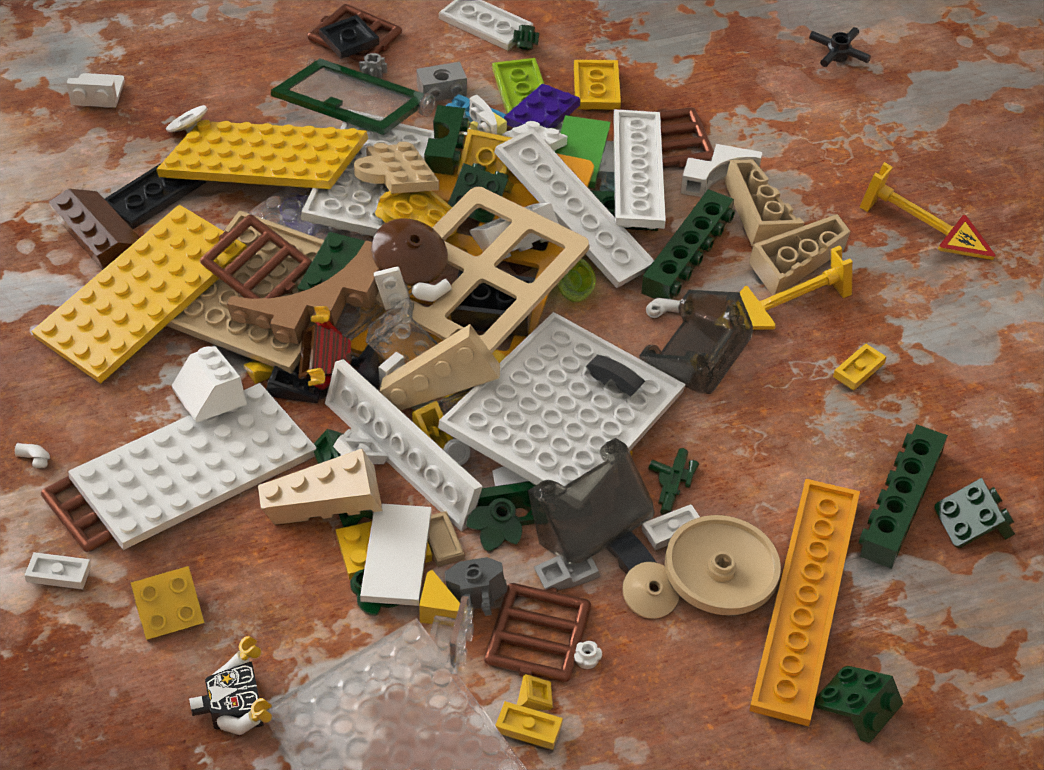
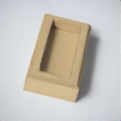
M447 511L431 515L428 544L437 567L464 560L463 549Z

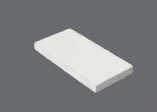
M454 0L439 12L440 20L507 51L517 44L513 42L514 30H519V25L533 26L532 22L483 0Z
M382 504L383 511L373 513L360 594L361 602L419 606L431 520V507Z

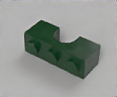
M437 105L433 120L434 138H428L424 153V161L433 173L453 175L455 166L460 164V149H463L465 144L464 132H468L470 122L469 118H466L465 108Z

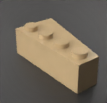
M753 159L731 160L724 182L731 198L734 199V206L752 246L755 243L804 226L803 220L800 217L796 218L794 216V209L790 204H785L781 200V193L777 188H773L768 184V177Z
M838 214L755 243L749 264L771 295H776L787 290L829 261L832 248L840 245L843 251L850 230Z
M471 324L382 378L380 393L399 410H403L499 379L500 364Z
M363 449L258 485L261 509L274 525L308 521L310 517L321 516L323 519L332 518L333 514L340 513L356 515L360 514V511L363 510L383 511L375 468Z

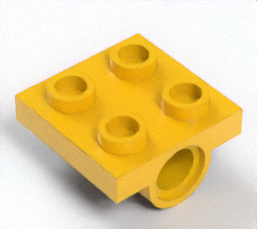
M189 566L131 582L146 640L204 623Z

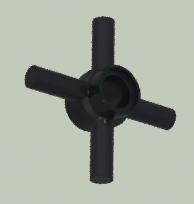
M853 27L848 33H834L832 38L812 31L809 39L828 47L829 53L820 61L823 67H827L832 61H846L848 55L865 63H869L871 55L852 47L851 41L859 34V29Z

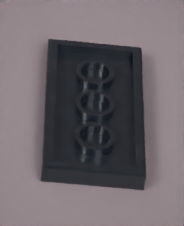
M160 163L106 197L105 200L132 229H135L206 183V180L159 177L157 168L161 165Z

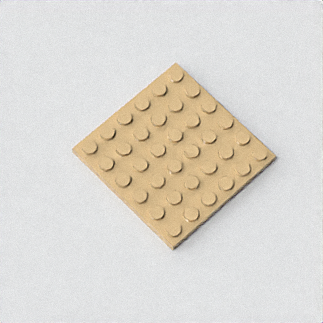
M239 210L224 232L227 231L229 233L249 214ZM255 216L312 261L324 242L322 239ZM250 226L237 240L248 247L261 234ZM269 241L232 276L244 284L280 248ZM288 256L252 291L260 298L266 297L299 263ZM304 275L294 283L295 288L289 294L284 293L282 296L298 293L297 287ZM221 279L214 282L166 325L272 367L278 366L290 374L300 362L302 339L299 345L283 343L274 338L272 329H262L256 325L242 324L231 319L227 302L230 296H242ZM310 321L307 328L315 325L316 323Z

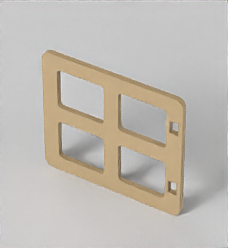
M474 187L432 227L445 242L448 252L447 264L463 271L459 278L451 285L452 290L438 298L430 307H424L410 299L411 304L406 305L403 309L398 307L389 309V311L445 340L464 328L450 321L447 317L479 284L486 283L516 299L483 335H479L490 352L493 353L588 252L590 248L589 241L586 237L483 187ZM477 208H482L511 222L496 240L477 257L445 242ZM529 233H533L564 248L532 283H526L496 268ZM378 292L374 303L384 307L381 295Z

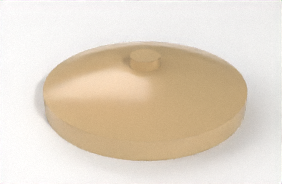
M709 515L688 521L672 535L665 555L666 574L675 591L691 605L720 615L744 614L765 604L775 592L781 573L780 558L771 540L752 524L730 516Z

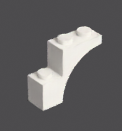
M716 144L712 161L688 158L683 173L681 193L702 197L714 183L726 177L731 160L753 159L760 167L762 152Z

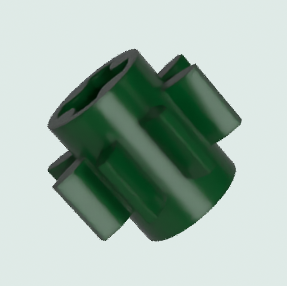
M519 25V30H514L513 42L517 43L518 49L533 50V45H538L539 33L535 32L534 26Z

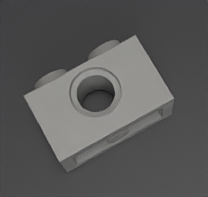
M460 62L416 69L418 91L430 95V97L423 100V103L451 99L456 95L467 96V77Z

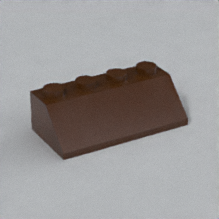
M67 189L49 201L58 221L102 270L140 238L97 191Z

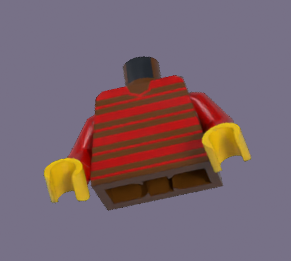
M314 306L316 315L311 317V322H316V324L302 331L299 378L311 379L308 382V386L314 385L318 389L324 390L329 388L336 361L344 359L356 371L360 367L361 361L359 356L351 354L350 339L342 336V333L330 322L329 308L327 306Z

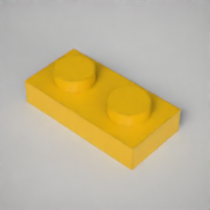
M864 344L834 370L833 377L850 389L855 390L885 364L887 356L868 344Z
M504 701L495 724V733L553 750L563 724V718Z

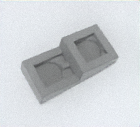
M588 549L565 560H562L559 555L534 566L545 590L549 588H557V590L571 588L600 577L599 570Z

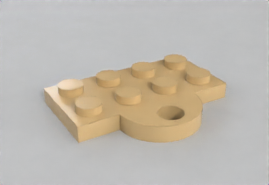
M398 142L396 145L376 143L374 146H366V157L359 158L354 163V175L356 178L368 183L385 184L391 194L439 190V180L414 145L409 142Z

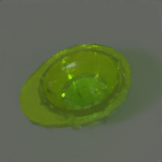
M580 259L558 283L561 294L572 302L584 300L595 288V273L585 260Z

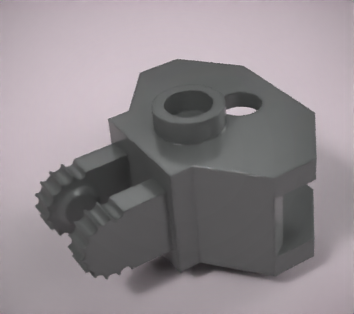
M485 557L460 561L445 571L447 588L460 604L465 607L467 619L473 618L474 609L482 608L485 616L492 615L491 606H494V601L507 592L502 562Z

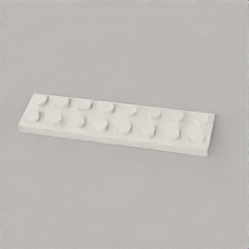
M614 109L615 226L665 229L660 112Z
M533 128L496 146L494 153L539 203L552 204L559 225L588 239L590 248L586 255L616 288L648 270L654 262L653 258L623 226H615V217Z
M344 359L336 361L325 404L350 428L355 423H358L389 455L386 461L440 512L447 511L451 523L460 531L466 529L467 519L472 511L476 509L483 486Z

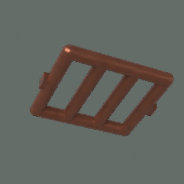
M343 4L330 16H324L321 19V23L308 33L307 38L312 42L331 49L319 36V29L335 23L346 13L352 16L358 15L363 21L371 23L372 25L369 28L374 33L381 28L389 31L379 41V45L370 48L364 54L359 52L349 56V58L360 62L364 61V56L367 54H378L380 51L385 52L389 48V44L402 33V28L353 6Z
M695 108L657 109V112H660V120L689 117L691 121L690 123L661 126V136L695 131L698 136L663 141L662 151L702 146L704 152L662 157L663 167L672 165L685 167L688 158L705 161L712 160L714 150Z
M249 214L229 233L227 231L223 232L219 236V242L201 257L200 263L242 297L259 299L260 297L252 290L288 256L296 260L299 265L264 298L281 297L284 293L289 294L295 288L294 283L307 272L312 260L254 215ZM250 226L261 234L225 269L213 261ZM269 241L280 248L244 284L232 276Z
M68 475L42 489L41 496L85 552H91L114 539L108 529L91 539L84 533V529L100 521V518L94 511L77 521L73 519L69 512L87 503L81 494L64 503H61L55 496L74 485Z
M517 583L508 584L507 592L504 594L484 656V662L488 665L517 671L521 677L527 674L568 682L571 679L575 665V650L577 644L582 640L591 609V602L588 599L557 593V588L543 590ZM516 595L578 609L575 621L514 608L513 604ZM514 619L571 632L568 645L505 631L508 620ZM501 642L561 655L564 656L561 669L497 654Z

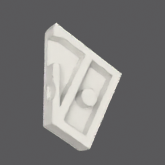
M355 423L351 430L348 429L342 434L333 446L341 454L340 456L363 449L373 464H384L389 457L358 423Z

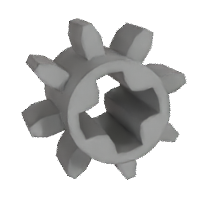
M367 54L364 56V61L359 62L362 73L380 79L383 78L382 73H387L385 58H381L379 54Z

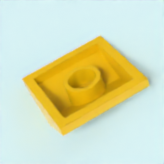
M468 129L457 175L459 176L463 163L470 166L476 163L486 167V171L492 174L498 171L507 175L509 168L499 159L494 151L496 146L512 138Z

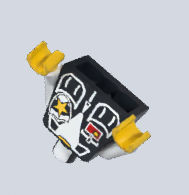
M250 636L244 637L239 644L240 651L225 665L205 679L208 695L189 698L192 716L211 713L214 729H221L237 735H242L253 727L264 726L263 722L271 721L272 714L267 709L271 708L272 704L263 698L259 699L252 661L249 662V657L256 659L261 655V649L255 646L257 643L256 639Z

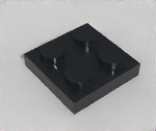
M358 15L319 29V36L340 59L379 45V37Z

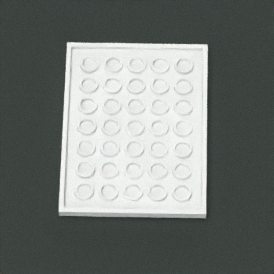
M553 312L499 363L500 378L475 386L439 420L438 428L578 509L683 393L686 384ZM597 354L606 356L627 366L643 378L645 382L630 397L627 393L619 390L612 379L604 385L601 381L593 378L586 366Z

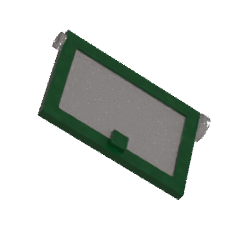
M321 58L318 60L309 59L304 69L271 89L272 97L381 135L388 133L417 110L420 115L428 117L432 113L436 101L433 94H424Z

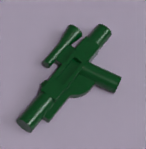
M685 448L678 449L673 467L653 459L649 464L648 469L659 474V484L663 487L658 504H662L661 515L672 512L676 497L680 494V483L686 482L685 487L690 488L693 475L699 466L697 461L690 460L688 469H685L689 453Z

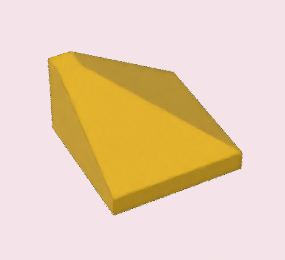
M256 360L244 364L245 370L255 384L269 379L274 367Z
M525 674L517 705L534 710H551L553 708L551 682Z

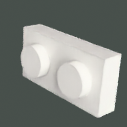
M690 504L642 523V531L653 548L657 550L667 546L672 535L683 524L700 516Z
M34 552L26 570L25 579L29 583L83 589L91 569L90 559Z

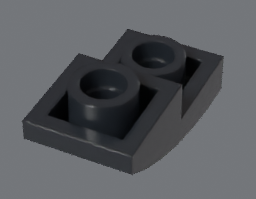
M374 340L369 342L359 356L362 364L357 372L378 389L380 386L378 367L386 361V358Z
M597 354L586 366L593 378L601 381L604 385L612 379L618 389L627 393L630 397L645 382L633 370L606 356Z
M626 526L601 537L603 547L618 559L620 569L626 574L640 563H657L643 543Z

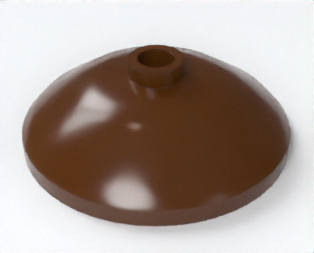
M408 218L391 220L377 230L372 241L371 251L377 267L380 271L399 267L405 285L413 286L419 282L429 284L443 273L447 264L448 252L444 240L432 227L418 220Z

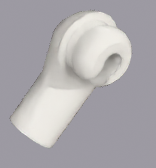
M443 279L436 285L419 282L413 285L412 294L417 299L433 302L452 290V287L446 279Z
M656 298L647 305L646 313L652 318H658L667 311L680 313L681 301Z
M17 443L15 446L16 457L34 458L32 465L36 468H46L48 466L47 461L50 459V455L41 446Z

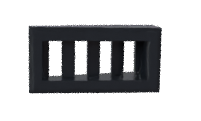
M274 366L266 388L268 393L274 398L318 403L322 390L314 385L308 386V382L311 379H300L299 373L293 371L290 374L278 366ZM309 388H315L313 393L308 392Z

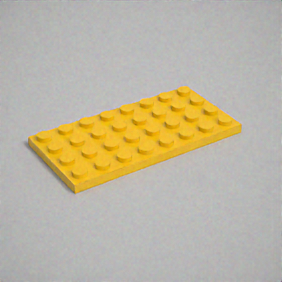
M201 120L169 156L165 158L157 168L159 177L331 189L366 143L368 135L367 131L355 128H314L313 126L296 127L292 125H272L269 123L251 124L249 122L231 123L229 121L210 122L209 120Z
M178 205L31 331L37 340L101 384L219 279L201 265L200 259L219 242V236L224 231L183 206ZM236 239L213 261L225 269L247 248V245Z

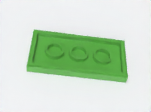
M565 115L560 133L568 136L567 145L556 149L555 153L590 160L594 164V172L588 188H595L611 122Z

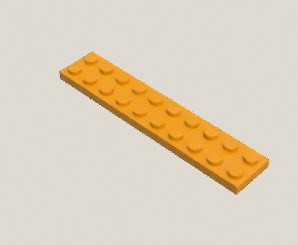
M805 479L752 696L750 712L808 727L810 725L860 491Z

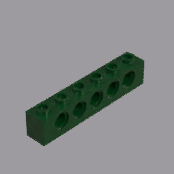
M709 189L705 192L643 275L641 294L653 299H672L674 296L677 297L679 295L682 284L690 280L695 266H700L706 251H711L716 237H721L725 225L733 220L735 215L733 198Z
M916 424L912 434H906L902 445L905 451L904 453L899 451L894 462V467H897L896 471L890 470L885 482L888 488L887 490L881 489L876 502L879 508L878 510L873 508L867 524L871 526L869 530L864 528L858 542V544L862 545L860 557L888 568H893L943 453L948 435Z

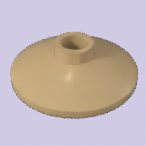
M640 563L634 566L624 579L622 589L625 602L635 614L643 618H662L668 615L678 603L679 594L669 582L665 566L659 563ZM650 583H654L657 585V592H653L650 590Z

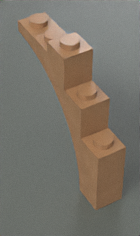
M365 241L358 254L345 268L311 289L276 298L249 299L230 296L227 307L231 319L242 324L256 325L262 329H272L274 338L280 342L299 345L302 339V331L307 329L311 317L316 315L314 306H327L330 311L329 320L334 326L346 303L356 307L371 308L379 292L374 272L380 271L372 256V242Z

